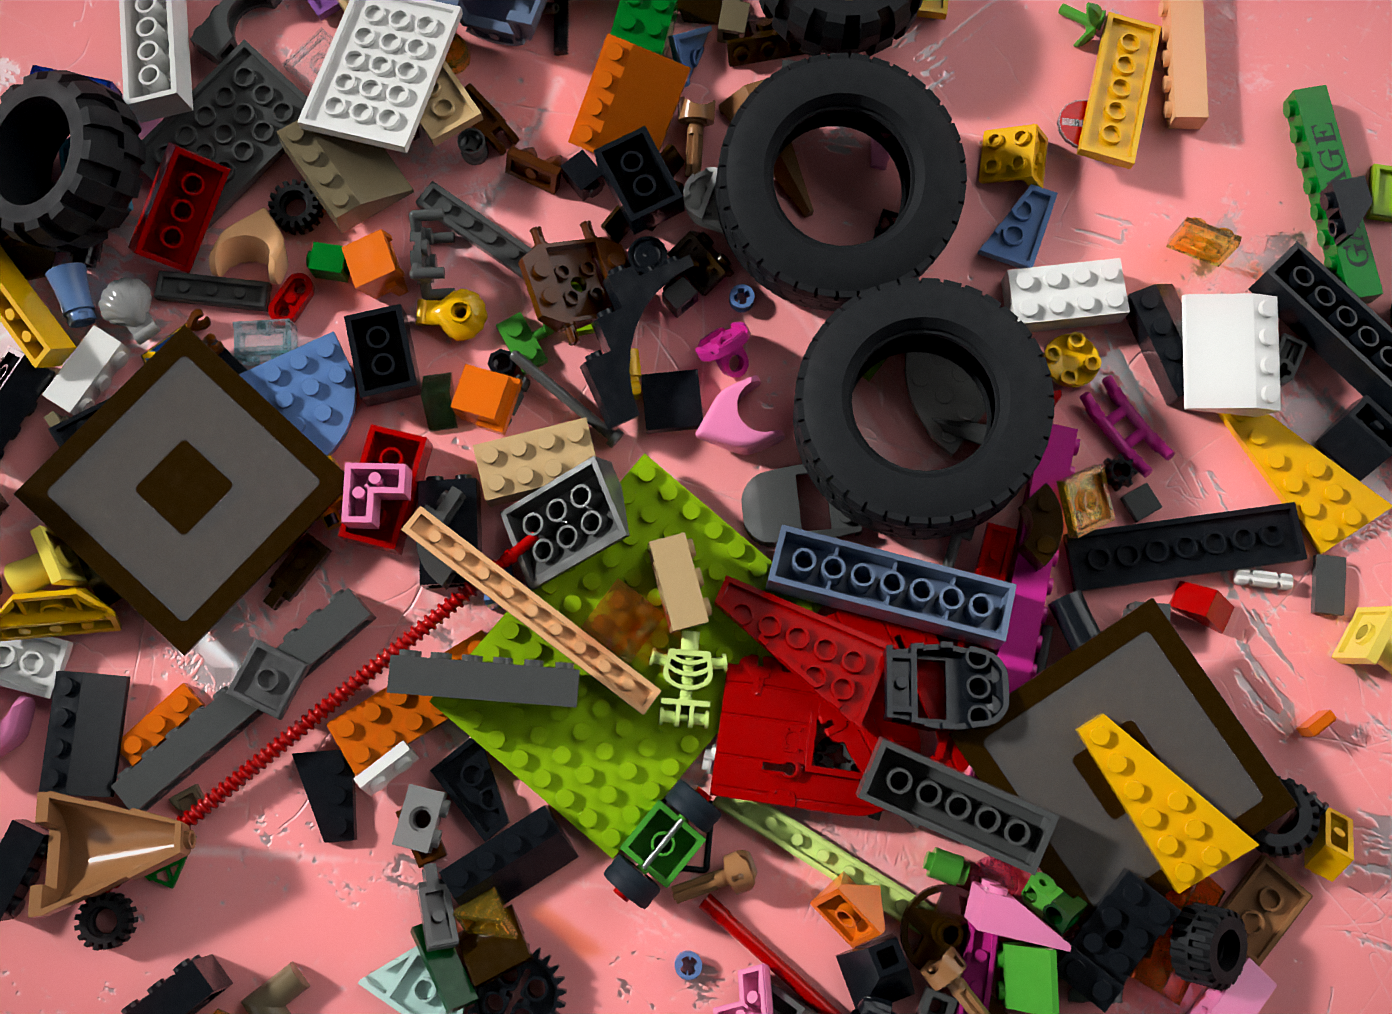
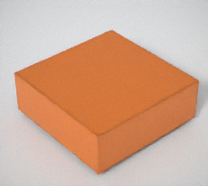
M1330 709L1317 711L1297 727L1296 730L1302 737H1316L1335 722L1337 717Z

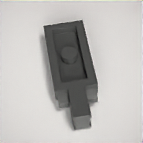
M436 863L424 864L422 869L423 882L417 884V896L426 950L431 952L458 947L459 938L451 893L444 880L438 878Z

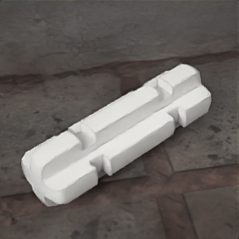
M1245 568L1237 569L1233 572V582L1237 585L1249 583V586L1277 588L1278 590L1286 591L1293 588L1294 578L1291 574H1277V572L1261 570L1250 571Z

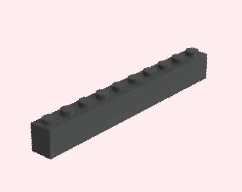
M348 588L345 591L341 589L329 599L330 604L322 610L319 608L313 611L306 618L308 622L300 629L294 628L283 637L284 642L276 648L311 666L305 678L376 619V616L353 590ZM225 686L213 695L212 698L214 700L206 707L201 706L189 715L190 720L182 727L177 726L165 735L166 740L158 747L153 746L141 755L143 760L134 767L129 766L117 775L119 780L111 785V787L129 810L136 808L148 811L264 712L227 694L228 687Z

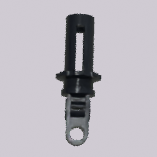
M1081 590L1060 597L1048 605L1071 651L1101 632Z

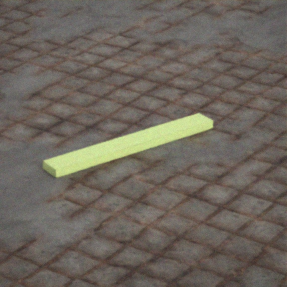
M716 796L712 803L717 808L832 880L844 871L857 885H880L883 912L901 922L907 905L916 896L770 804ZM924 900L917 906L929 910L935 909V907ZM909 923L908 927H909L910 929H912L913 931H915V932H917L918 934L921 935V933H919V932Z

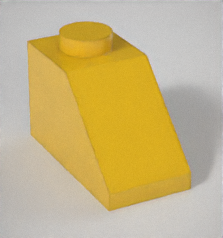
M1329 807L1320 817L1317 838L1313 840V844L1309 849L1305 848L1304 867L1312 873L1333 882L1354 860L1353 819Z

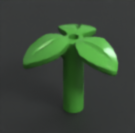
M1090 2L1086 4V13L1064 3L1058 11L1060 15L1084 25L1086 28V32L1075 42L1074 47L1083 46L1092 40L1096 34V29H1101L1106 16V10H1102L1098 4Z

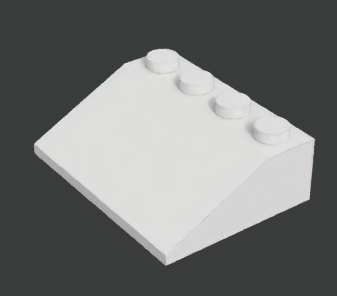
M1255 293L1182 295L1184 409L1260 417L1281 411L1277 296Z

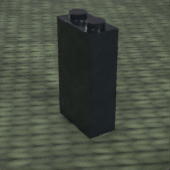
M470 474L455 475V479L444 480L443 476H428L426 481H418V508L420 506L424 508L425 505H428L436 510L438 508L436 503L440 495L445 490L449 492L452 486L464 493L467 498L448 527L482 552L481 487L477 478H473ZM419 558L420 586L424 589L443 588L427 573ZM457 574L448 588L465 587L464 582L467 580Z

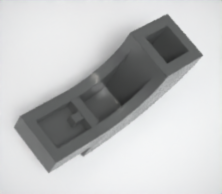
M452 486L449 492L445 490L440 495L436 503L438 506L436 510L428 505H425L424 509L448 526L467 497L462 491ZM416 542L418 556L423 567L439 585L447 590L458 573Z

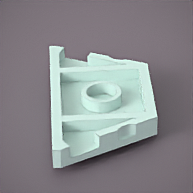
M417 946L363 977L358 982L360 986L401 1014H447ZM465 1008L451 1014H464Z

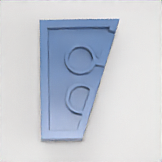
M1031 184L1004 220L997 226L989 239L982 245L977 254L1020 269L1033 267L1058 193Z

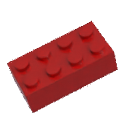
M373 424L370 425L359 463L406 464L413 471L411 500H381L379 529L348 528L341 523L338 537L345 542L402 556L407 534L401 529L414 514L418 501V481L424 480L433 445L427 437Z

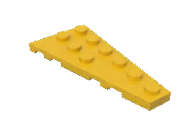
M1217 413L1281 503L1295 502L1301 530L1319 554L1326 552L1392 508L1389 502L1270 414L1251 417Z
M1101 713L1075 729L1177 893L1183 892L1259 846L1256 841L1105 714Z

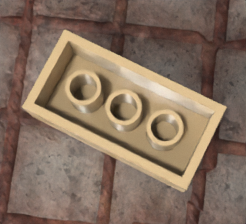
M586 417L473 445L485 501L490 507L521 500L589 458L596 456Z

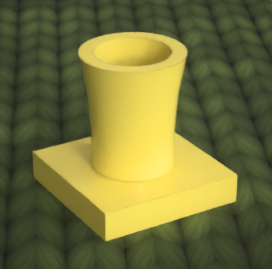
M39 525L30 530L38 552L26 558L8 563L4 568L5 579L15 594L34 593L37 590H42L50 583L76 587L90 586L81 568L78 555L46 526Z
M1392 606L1357 607L1331 658L1340 664L1378 663L1392 675Z

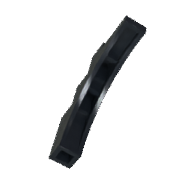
M679 254L663 261L664 266L655 269L654 265L638 271V273L634 265L626 269L624 265H620L609 270V276L602 282L615 311L610 307L596 314L598 318L591 326L604 354H602L601 350L587 355L585 357L586 362L580 366V369L608 430L640 415L633 396L629 371L630 350L635 329L645 307L654 295L669 281L683 275L694 266L690 255L680 258Z

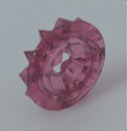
M992 856L984 857L976 862L970 873V887L972 881L982 883V878L989 879L988 874L985 872L986 870L993 875L1004 872L999 882L1002 887L1008 889V893L1011 896L1015 895L1018 890L1019 876L1014 866Z

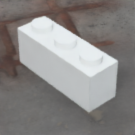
M93 325L42 395L70 414L76 415L95 405V401L101 392L107 390L111 385L112 377L118 369L125 366L132 350Z

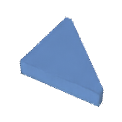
M711 25L668 36L673 60L691 68L685 87L690 85V76L694 67H697L704 51L703 45L708 33L712 31Z

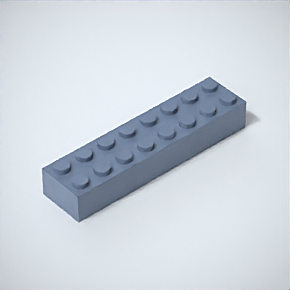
M782 524L765 590L998 650L1006 642L1017 584Z

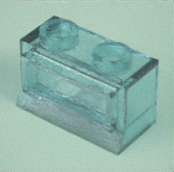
M291 319L233 322L234 357L243 365L257 366L260 365V362L269 361L298 348L297 326Z

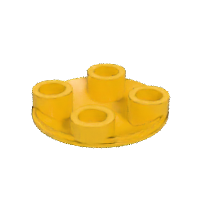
M1080 332L1063 334L1054 338L1046 346L1043 353L1051 373L1049 377H1052L1054 382L1065 387L1075 388L1088 384L1095 378L1102 364L1097 348Z

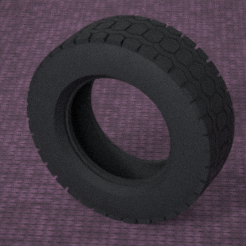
M831 53L830 56L821 54L811 56L808 60L804 58L791 63L788 67L785 66L773 73L770 78H766L750 93L737 110L727 129L721 147L716 177V206L721 228L730 249L750 276L755 278V281L764 288L772 291L771 293L791 303L809 307L810 309L836 311L854 296L858 297L859 293L874 286L878 288L880 284L895 280L899 283L900 279L919 278L945 249L958 225L967 186L965 184L967 182L966 163H964L966 158L963 145L959 142L961 138L955 123H951L952 117L944 105H940L941 101L930 88L925 89L926 85L913 74L911 77L908 76V71L895 64L890 66L888 61L876 57L869 59L868 55L852 53L851 56L848 53ZM840 126L861 131L882 145L896 165L902 191L897 219L887 231L861 244L838 246L817 241L805 235L792 224L781 209L776 197L773 172L775 162L782 151L802 134L817 128ZM881 132L892 135L889 138H884Z
M922 277L921 281L918 278L900 279L899 283L895 280L880 284L878 288L874 286L859 293L858 297L854 296L841 305L840 309L838 308L822 324L810 342L801 361L795 387L793 426L796 445L810 479L822 496L826 497L825 499L840 511L841 514L853 522L859 523L860 526L874 532H880L883 535L913 540L938 539L959 534L986 522L1003 510L1020 492L1038 467L1048 445L1054 418V390L1052 377H1049L1051 373L1046 358L1042 357L1043 352L1035 338H1031L1032 333L1022 321L1018 322V317L1006 306L1000 307L1001 302L988 294L985 296L981 295L983 291L968 285L964 288L961 287L962 283L944 279L943 282H940L938 278ZM908 352L938 355L961 367L976 383L985 403L987 424L982 445L964 461L951 467L931 471L904 468L880 456L863 438L857 427L852 407V393L862 376L871 367L888 357Z

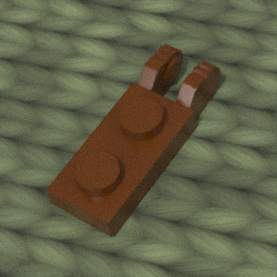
M469 83L464 88L483 116L482 121L471 127L480 130L486 142L488 141L502 156L506 153L505 146L494 135L501 130L505 137L514 145L519 142V138L507 125L506 120Z

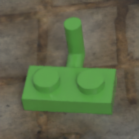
M521 312L496 324L499 334L511 353L514 350L519 351L538 368L548 363V359L538 341L552 335L555 332L554 330L543 324L542 327L532 332ZM519 367L523 376L526 375L527 373Z

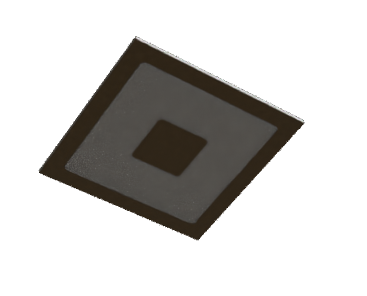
M184 324L14 495L176 649L186 656L343 494L345 472Z
M1150 598L1010 692L1008 710L997 723L983 729L952 731L949 733V736L979 780L1039 805L1060 816L1040 862L1039 869L1042 873L1050 876L1056 886L1060 887L1070 897L1074 899L1079 896L1088 903L1077 921L1079 927L1124 868L1131 871L1162 896L1174 889L1075 730L1101 713L1110 718L1250 837L1298 806L1154 598Z

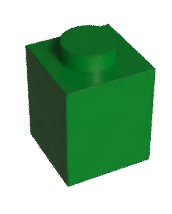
M313 242L312 251L307 253L306 265L315 278L348 283L350 272L341 248L343 246Z

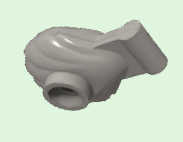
M123 277L119 280L111 281L107 288L102 291L99 308L103 319L109 321L110 324L127 327L139 345L161 332V329L149 314L152 300L150 288L141 280Z

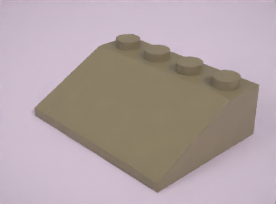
M298 120L277 131L284 151L341 234L414 193V189L385 148L301 129L297 123Z

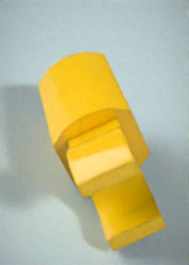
M631 348L629 371L634 399L639 400V395H641L639 380L642 376L639 350Z

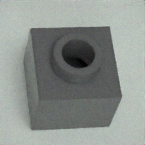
M684 275L678 280L673 279L669 281L663 288L662 302L676 318L698 302V291Z
M925 985L916 1014H954L958 1000L950 994L940 990L934 991L932 987ZM933 1000L940 1002V1008L937 1011L930 1010V1004Z

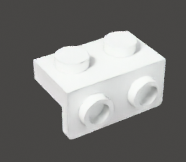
M403 740L356 776L354 780L360 789L372 796L382 790L400 773L409 769L419 759V756L410 744Z

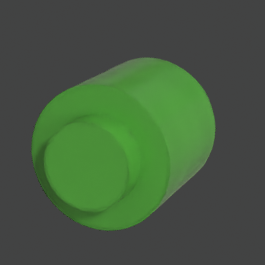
M935 847L933 852L927 851L923 862V869L927 870V877L956 886V884L963 886L969 874L970 862L964 860V856Z

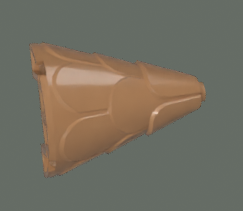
M53 791L37 792L35 823L49 829L45 885L30 886L28 918L51 916L90 897H97L131 879H141L188 856L191 849H194L196 845L194 830H190L189 826L182 821L136 808L127 810L96 800L88 801Z

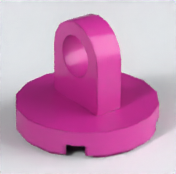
M733 322L730 324L732 328L725 330L724 327H719L703 337L695 351L701 361L715 360L724 375L740 377L745 374L749 367V359L742 345L748 341L751 333L745 323ZM736 355L739 363L737 368L732 371L729 367V361L732 356Z

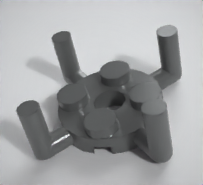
M443 208L412 210L409 213L411 227L410 242L415 241L413 250L410 251L411 269L409 276L414 281H417V285H420L421 296L425 300H442L451 292L456 291L455 288L432 289L431 287L434 279H445V268L438 267L436 254H431L430 245L455 243V233H433L432 228L422 227L421 221L444 220Z

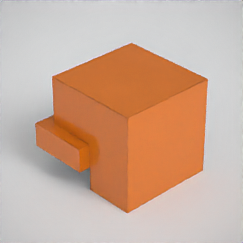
M379 229L341 247L355 289L374 299L390 292L399 297L409 292L403 277L405 276L404 271L400 268L392 242H390L393 240L392 236L383 229Z
M465 364L450 407L461 420L475 423L480 429L505 435L523 381L516 377Z

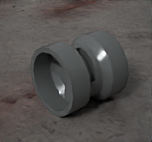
M468 128L459 134L457 142L464 161L470 165L484 163L488 158L489 150L483 133L478 129Z

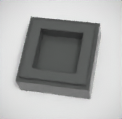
M1148 483L1120 498L1135 523L1162 508L1161 503Z

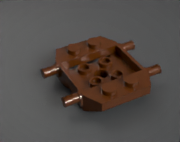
M589 220L580 224L585 239L548 243L545 241L541 226L531 228L530 233L535 245L518 262L538 321L555 332L565 331L570 346L581 343L577 329L592 324L598 318L597 313L610 308L605 298V290L602 288L596 272L597 267L592 258H595L603 281L609 276V270L620 265H624L625 269L630 267L623 246L608 239L597 237ZM571 282L578 283L582 288V292L573 289Z

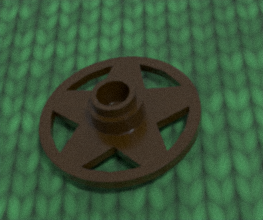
M950 884L934 885L919 892L907 905L901 919L900 939L905 955L918 970L929 960H936L943 956L951 946L963 958L968 920L964 917L965 914H961L959 894L968 900L969 891ZM941 892L934 910L917 907L928 896ZM909 923L922 934L914 952H912L908 940Z

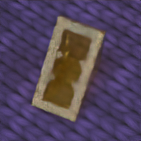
M495 887L456 908L453 913L467 933L515 940L518 936L508 907Z

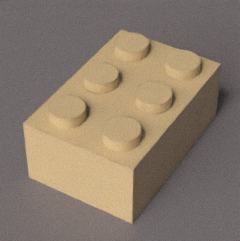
M684 532L650 541L647 550L670 634L708 623V617L712 615V610L708 597L703 598L700 588L704 585V580L700 568H694L692 559L696 556V551L692 538L687 539Z

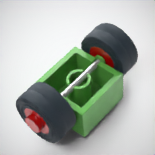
M681 779L665 797L666 801L679 811L680 814L675 813L659 799L621 845L620 849L638 865L636 866L625 856L619 854L604 872L606 879L615 887L613 891L625 902L631 900L643 909H646L651 904L652 900L661 890L647 873L653 876L665 888H668L706 841V838L688 822H692L701 831L708 833L722 815L717 808L709 803L712 799L710 795L699 786L694 790Z

